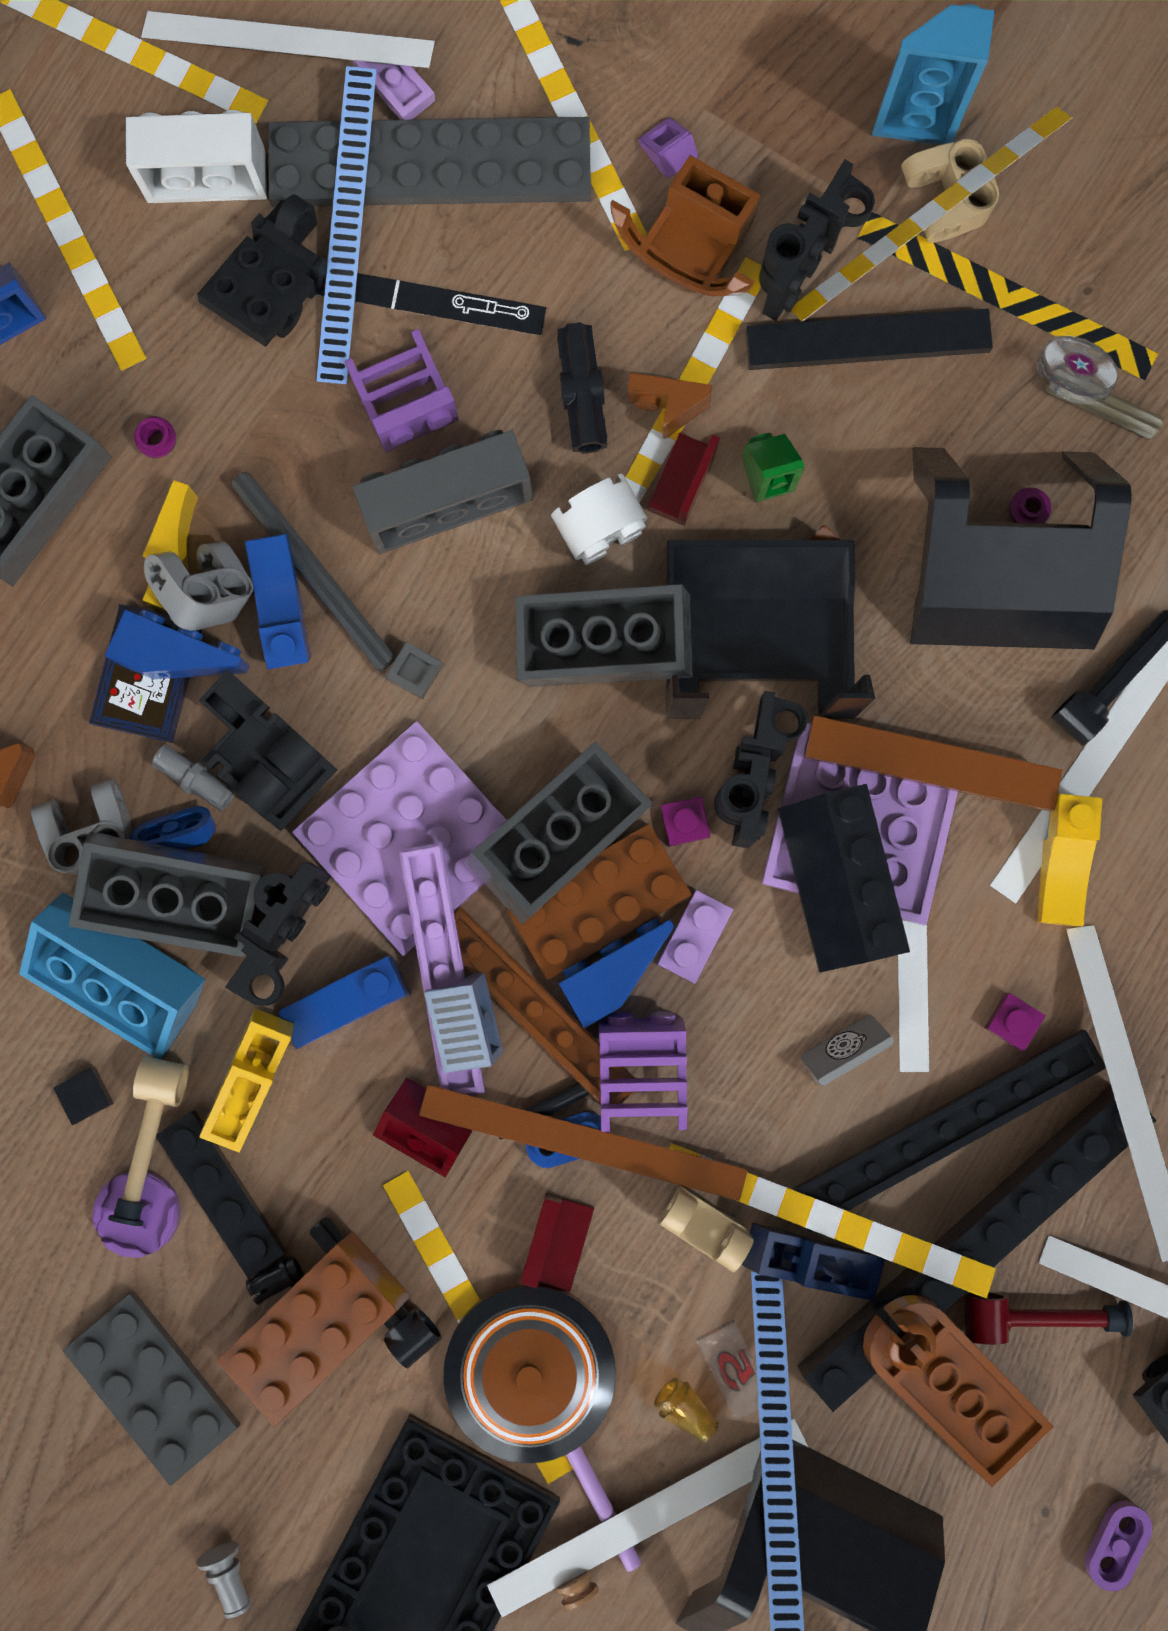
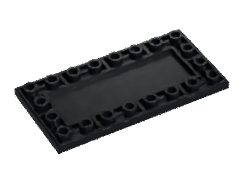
M409 1414L295 1631H327L336 1626H345L352 1631H494L501 1614L487 1585L529 1563L560 1503V1497Z

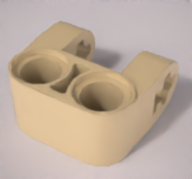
M962 139L915 153L902 163L901 169L907 186L910 188H917L942 180L946 190L985 161L987 155L982 145L977 141ZM956 163H965L970 169H961ZM995 177L924 230L927 241L930 243L940 242L983 226L989 219L999 198V189ZM969 199L979 200L984 207L974 206Z
M679 1185L658 1219L660 1226L733 1273L741 1266L754 1242V1238L744 1224L689 1188Z

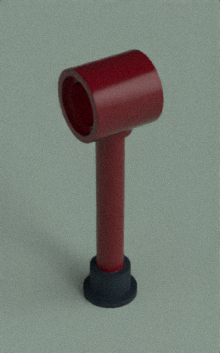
M971 1292L964 1294L965 1335L973 1343L1006 1344L1009 1342L1011 1327H1103L1106 1332H1120L1124 1337H1129L1133 1330L1132 1310L1127 1301H1119L1118 1305H1103L1102 1310L1010 1309L1009 1297L1004 1294L988 1292L987 1298Z

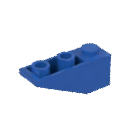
M141 609L139 615L127 610L124 611L105 653V657L114 663L154 680L223 675L227 670L232 674H244L249 669V665L239 657L242 652L241 650L221 641L217 642L216 647L201 641L203 635L195 630L189 631L179 627L175 631L163 626L164 618L144 609Z
M655 918L636 929L639 938L624 945L620 938L599 950L603 957L599 961L588 966L586 961L582 960L563 971L566 980L560 982L559 985L584 1028L622 1007L673 930L674 926L670 920L661 924L659 919Z

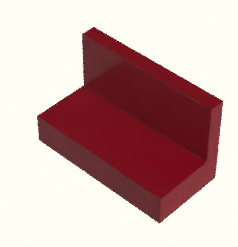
M679 433L649 502L647 511L683 526L686 525L716 455L719 437L712 435L709 443L706 444Z
M406 1077L383 1112L373 1136L446 1178L473 1130L420 1116L426 1088Z
M548 1193L545 1194L520 1284L537 1288L538 1283H543L571 1292L594 1207Z

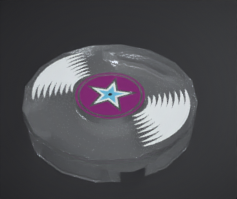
M1057 336L1047 341L1036 361L1038 374L1042 379L1044 375L1051 382L1048 387L1055 394L1080 404H1094L1097 399L1104 401L1109 398L1119 380L1118 367L1110 355L1094 343L1074 336Z

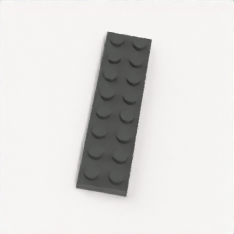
M590 117L372 120L364 205L591 202ZM341 121L269 122V201L272 207H276L281 200H286L293 194L298 195L313 206H333Z

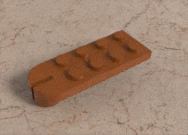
M918 1295L903 1296L891 1301L883 1308L894 1322L907 1333L900 1338L876 1314L869 1323L864 1335L863 1347L868 1362L877 1374L993 1487L1054 1426L934 1302Z

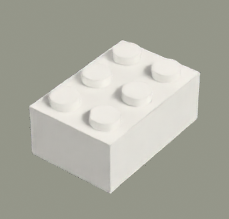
M227 110L222 114H201L195 111H187L181 115L161 116L157 113H143L138 117H126V165L147 203L267 199V153L251 113H243L238 110Z

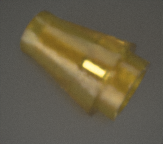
M674 1378L666 1383L656 1396L654 1405L659 1409V1416L695 1436L701 1443L707 1442L717 1431L718 1421L711 1416L688 1382H681L679 1379Z

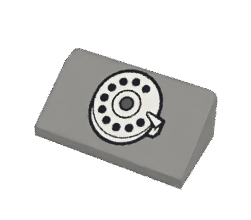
M870 1015L807 1051L801 1056V1060L814 1082L825 1086L893 1045L894 1040L876 1018Z

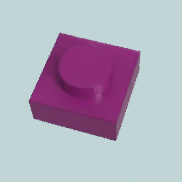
M702 797L660 806L669 847L711 838Z
M1005 993L984 1028L1016 1049L1025 1051L1046 1015L1013 994Z

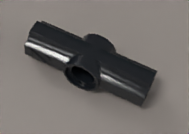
M582 322L571 323L557 329L559 358L561 359L562 366L560 383L564 410L568 412L573 452L582 454L595 453L607 448V432L602 405H605L602 372L600 367L597 368L592 325H586Z

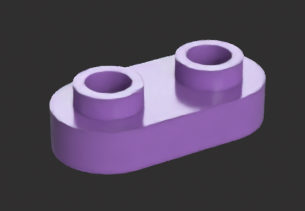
M1127 1500L1118 1501L1107 1509L1085 1556V1568L1088 1575L1100 1588L1107 1591H1118L1129 1584L1152 1535V1523L1149 1516L1134 1502ZM1124 1517H1130V1525L1125 1529H1120V1520ZM1112 1557V1563L1108 1568L1100 1567L1103 1558Z

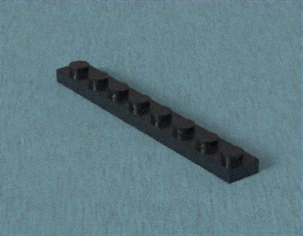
M1079 1030L797 1185L792 1190L849 1211L1106 1069L1105 1063L1087 1031Z

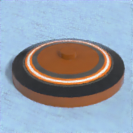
M515 1284L485 1296L471 1307L460 1320L450 1339L445 1356L444 1390L455 1421L467 1437L478 1447L491 1455L511 1462H547L576 1450L601 1425L611 1405L615 1389L616 1368L614 1353L603 1324L596 1314L579 1298L567 1291L545 1284H538L537 1288L524 1284Z

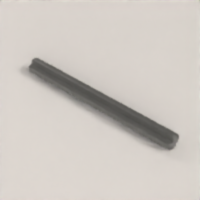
M243 472L234 478L231 482L234 491L269 535L288 533L296 569L378 671H382L390 666L395 660L394 654L250 473Z

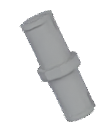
M167 744L163 745L154 756L152 767L175 780L181 785L180 789L187 794L194 793L221 812L233 800L235 795L233 788L206 772L207 767L202 763L197 762L194 764Z

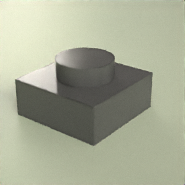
M406 642L387 673L386 679L423 700L444 664L439 659Z

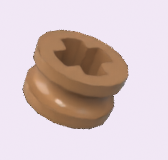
M590 1570L555 1588L557 1594H563L564 1596L562 1599L564 1609L571 1610L580 1607L598 1593L599 1588L597 1584L589 1581L591 1577Z

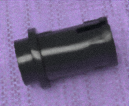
M282 1256L278 1259V1264L246 1280L247 1290L250 1296L256 1295L253 1301L257 1305L262 1304L263 1301L286 1288L293 1287L304 1276L302 1268L294 1256L287 1259Z

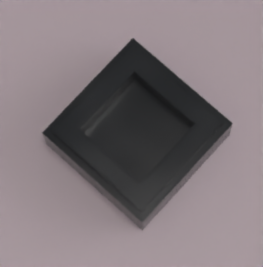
M91 1067L53 1088L72 1125H76L114 1104L96 1067Z

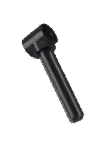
M1163 610L1088 692L1083 690L1076 691L1052 715L1051 718L1081 746L1086 745L1103 729L1109 721L1107 707L1168 642V610Z
M327 1216L322 1218L310 1230V1235L326 1254L346 1237L332 1219ZM402 1305L384 1323L389 1330L384 1335V1342L395 1359L407 1369L442 1339L435 1324L420 1309H412L408 1313Z

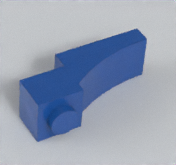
M288 533L248 539L245 541L254 585L259 621L258 630L267 669L308 663L312 656L303 618L305 613Z

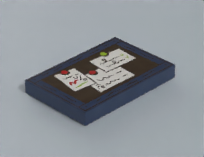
M119 604L110 642L124 611L127 610L139 615L140 608ZM149 611L165 619L163 626L175 631L178 630L179 626L171 620L169 615ZM106 657L89 724L173 743L190 677L154 680L122 667Z

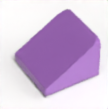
M670 117L638 139L639 145L667 178L680 171L689 155L695 158L698 157L692 133Z

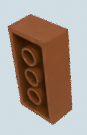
M353 1231L335 1245L217 1360V1363L275 1428L381 1327L411 1295Z

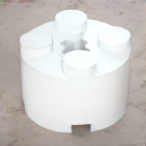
M623 474L617 475L614 484L609 477L569 499L568 501L572 508L564 514L559 507L551 514L554 523L575 560L582 559L585 565H589L607 554L605 550L610 547L609 544L618 540L620 545L623 546L643 534L641 530L646 527L644 522L648 519Z

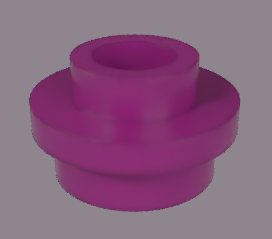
M150 417L139 423L135 430L134 440L137 448L145 456L162 458L174 449L176 432L167 420L160 417ZM160 433L163 435L160 443L156 445L150 444V439L154 434Z
M1033 487L1024 488L1012 497L1009 504V513L1015 523H1045L1051 514V502L1049 497L1040 489ZM1025 502H1034L1037 505V513L1028 512L1025 508Z

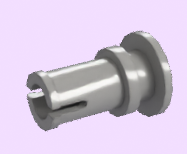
M234 1541L225 1542L209 1549L196 1562L199 1570H208L206 1573L207 1581L209 1584H214L224 1610V1616L227 1619L240 1616L251 1607V1601L246 1594L239 1574L241 1569L240 1561L238 1558H233L240 1549L238 1543Z

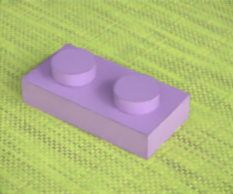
M353 60L354 67L376 69L375 92L400 120L414 119L436 101L432 89L411 66Z
M695 890L657 965L695 984L734 909Z

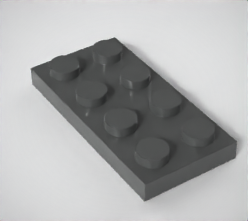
M135 1291L126 1296L63 1350L65 1355L170 1486L241 1425Z

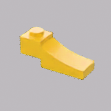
M173 480L143 553V557L146 559L148 555L172 551L180 558L188 572V536L193 511L198 500V496L189 485ZM148 585L143 601L153 610L169 615Z
M1068 794L1057 795L1055 810L1049 814L1048 839L1043 840L1037 923L1084 926L1090 870L1096 843L1100 840L1103 798Z
M254 1009L238 1043L216 1099L202 1127L200 1138L240 1153L273 1082L277 1067L291 1040L294 1023L259 1009Z

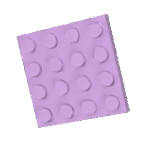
M416 721L292 833L403 956H406L416 947L399 850L442 842L455 912L485 884L465 861L474 849L507 820Z
M807 723L805 731L796 739L780 807L822 794L867 784L902 920L919 925H927L958 792L805 759L804 754L811 725ZM778 814L761 884L799 894Z

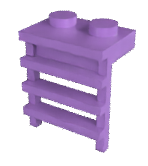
M419 329L411 332L417 347L360 372L357 371L352 358L344 361L385 453L459 420L455 400L449 387L444 386ZM423 359L427 368L371 393H367L364 387L365 384ZM433 380L437 390L377 415L374 409L375 405Z
M668 1011L650 1013V1018H633L631 1013L614 1012L608 1014V1019H600L601 1132L610 1131V1117L678 1116V1130H687L686 1028L683 1017H675V1013ZM677 1065V1078L609 1079V1067ZM678 1091V1103L609 1104V1092Z

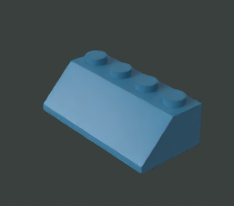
M973 4L950 5L902 39L871 136L936 145L952 143L988 62L995 10L981 9Z
M62 892L31 921L19 974L146 1053L162 1060L197 1005L205 978L141 939L68 927L74 898Z

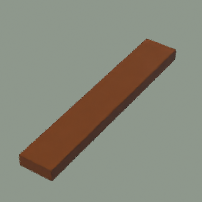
M815 715L812 717L804 754L805 759L1048 812L1055 810L1063 770Z
M460 906L454 914L464 970L468 974L485 972L490 995L601 1104L600 1042ZM624 1066L609 1067V1079L635 1078ZM634 1091L609 1092V1104H622Z

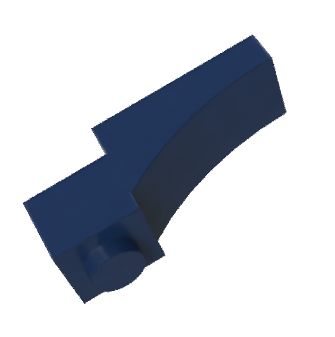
M752 1223L750 1234L754 1238V1242L742 1266L759 1275L794 1281L804 1287L875 1301L885 1261L884 1258L805 1237L788 1230Z

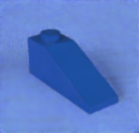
M387 956L278 1012L282 1019L294 1023L291 1040L295 1049H299L411 994L394 957Z

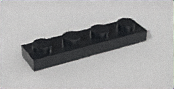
M195 1110L191 1111L158 1133L156 1137L249 1279L283 1256L287 1251L219 1146L200 1138L204 1123Z

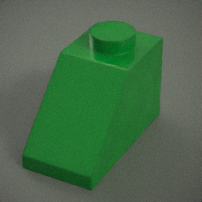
M763 433L751 438L749 444L745 445L741 457L755 503L794 492L805 468L802 458L785 433L774 437L772 433Z

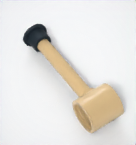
M147 1056L141 1060L134 1080L133 1097L147 1101L123 1198H118L114 1215H109L108 1220L126 1225L143 1226L144 1221L140 1220L144 1203L140 1202L163 1107L164 1105L174 1107L180 1105L187 1086L188 1065Z

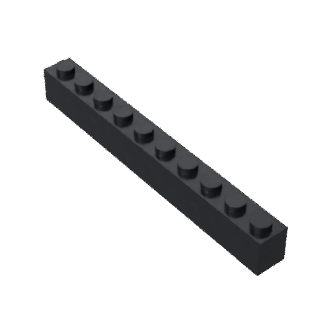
M1111 1085L942 1235L934 1245L994 1268L1128 1147V1142ZM1151 1115L1152 1122H1156L1157 1120ZM906 1268L876 1295L875 1301L870 1300L797 1367L803 1378L831 1411L834 1412L877 1373L868 1362L863 1347L866 1329L874 1316L877 1314L900 1338L907 1333L894 1322L883 1307L897 1298L918 1295L928 1298L945 1312L967 1291Z

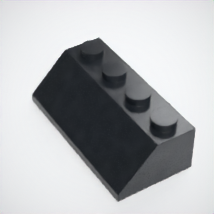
M867 784L822 794L778 808L818 972L821 973L910 952Z

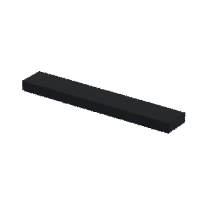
M989 308L747 326L745 331L749 370L990 353L993 348Z

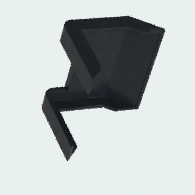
M912 448L914 481L929 503L920 583L914 605L910 644L1095 650L1114 611L1131 508L1132 493L1129 482L1096 453L1062 451V459L1094 489L1095 501L1091 527L1080 524L967 521L970 482L966 474L945 448Z
M667 541L666 586L682 584L690 594L693 678H679V675H672L671 679H666L667 719H701L710 697L709 693H699V681H818L819 717L828 719H855L875 699L870 675H863L855 684V541Z
M792 1439L802 1596L869 1631H927L945 1565L943 1516ZM761 1451L753 1471L752 1486L722 1573L718 1578L692 1592L675 1623L688 1631H726L747 1621L757 1605L767 1577Z

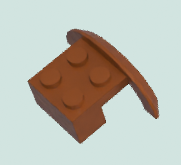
M689 155L669 186L664 209L645 238L633 223L630 209L614 200L611 201V214L623 241L637 257L669 280L689 290L713 297L742 295L748 292L754 284V280L738 271L730 278L719 279L718 277L754 221L761 197L755 191Z

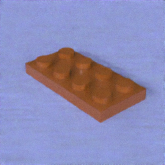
M647 824L604 849L523 925L507 907L505 909L548 981L690 897L692 894L651 825Z

